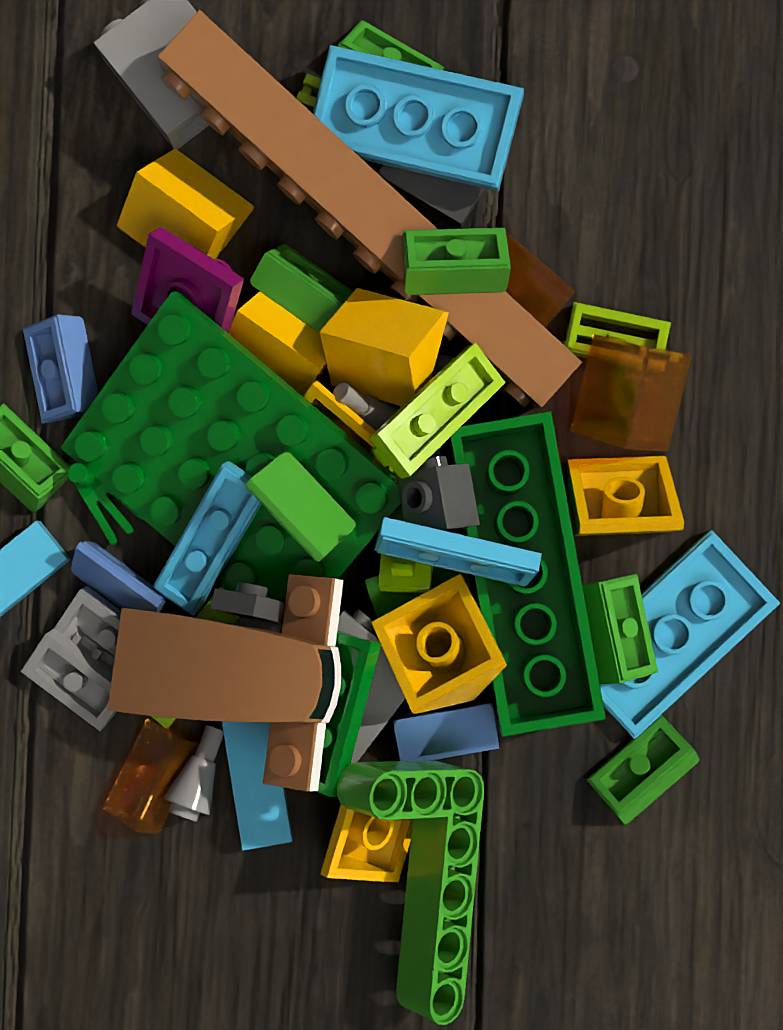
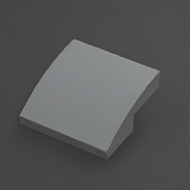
M85 586L78 591L55 628L44 635L21 672L101 731L116 714V711H109L107 709L121 610L89 586Z

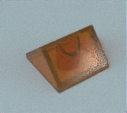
M593 334L571 432L624 449L668 452L692 354Z

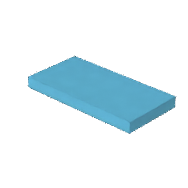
M330 45L313 114L362 160L499 192L524 96V88Z
M708 530L641 593L658 673L623 683L600 684L604 708L634 739L780 604L712 530Z

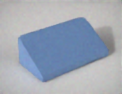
M57 314L24 327L23 333L42 424L83 416L99 394L83 318L80 316Z
M80 541L75 548L71 566L72 573L118 608L162 613L170 603L169 599L152 589L153 585L97 543Z
M490 698L456 704L418 714L411 712L393 716L400 761H432L499 749L494 708Z

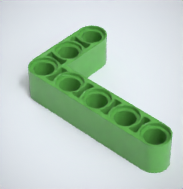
M384 761L349 764L340 774L336 786L337 797L345 808L383 820L413 819L396 987L397 999L404 1008L439 1025H447L453 1022L459 1015L465 998L484 800L482 777L474 770L439 761Z

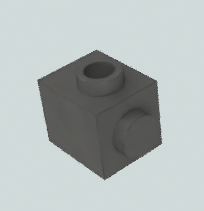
M446 456L428 458L411 476L403 479L397 476L404 522L447 532L480 525L469 463L448 465Z

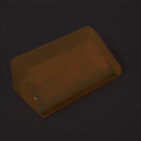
M506 232L511 265L506 292L546 328L571 300L575 290Z
M146 718L103 809L135 832L159 833L169 814L168 810L171 802L163 799V796L191 756H195L199 743L171 728H164L160 723L152 719Z

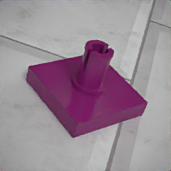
M160 227L148 235L131 314L148 325L169 294L179 291L229 333L244 278L234 273L225 261L212 259L163 227Z

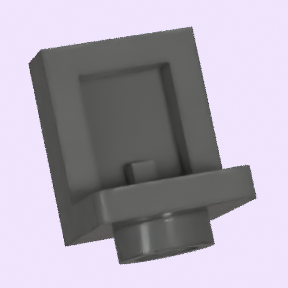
M237 582L236 591L214 589L210 609L241 616L239 625L282 633L285 602L267 598L268 588Z

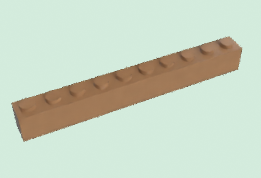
M200 9L158 55L162 70L165 73L161 79L167 87L182 100H185L190 95L204 108L200 113L202 118L220 135L223 136L228 130L242 143L238 148L239 151L252 165L259 170H262L265 166L271 169L280 178L277 186L288 198L297 205H300L303 200L306 201L319 213L315 220L330 236L337 240L343 235L357 248L353 255L366 269L373 274L380 269L394 282L390 289L399 299L449 312L442 338L448 342L455 338L464 347L476 342L506 382V385L501 389L502 392L518 407L524 409L529 405L532 409L542 408L582 363L580 359L506 291L492 293L406 294L404 288L403 230H431L437 228Z

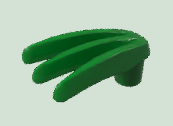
M75 463L69 467L67 472L68 478L74 482L82 499L98 522L109 543L117 545V538L100 510L98 502L102 503L127 534H133V527L107 495L110 493L139 519H144L99 482L88 467L81 463Z

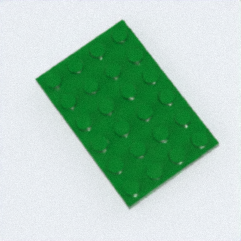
M179 291L169 294L60 447L77 463L88 467L99 482L174 546L178 543L223 463L230 461L251 476H254L284 452L291 453L355 521L356 527L330 553L318 562L261 505L217 583L229 591H236L237 582L268 588L266 597L281 602L286 601L289 575L339 579L378 533L383 518H390L401 505L397 476L384 467L375 457Z

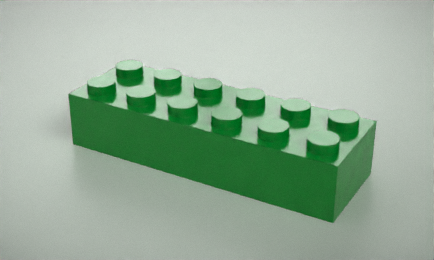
M549 411L461 426L449 438L453 465L469 463L480 522L478 526L464 528L465 536L542 553L539 571L525 587L472 575L477 605L507 663V666L491 682L499 732L503 737L605 720L606 716L552 413Z

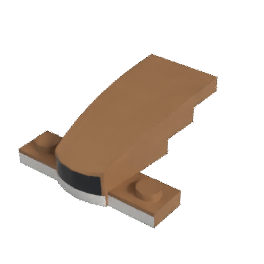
M289 575L282 633L188 616L121 608L107 710L189 720L270 723L263 784L306 792L318 791L326 723H329L337 706L341 689V662L338 647L335 646L343 580Z

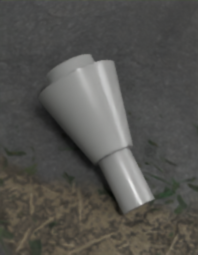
M346 382L338 384L333 391L336 401L349 407L375 431L401 408V406L363 395Z
M206 725L195 756H191L163 796V799L171 802L169 812L193 821H197L200 812L210 815L216 766L214 760L224 736L222 730Z

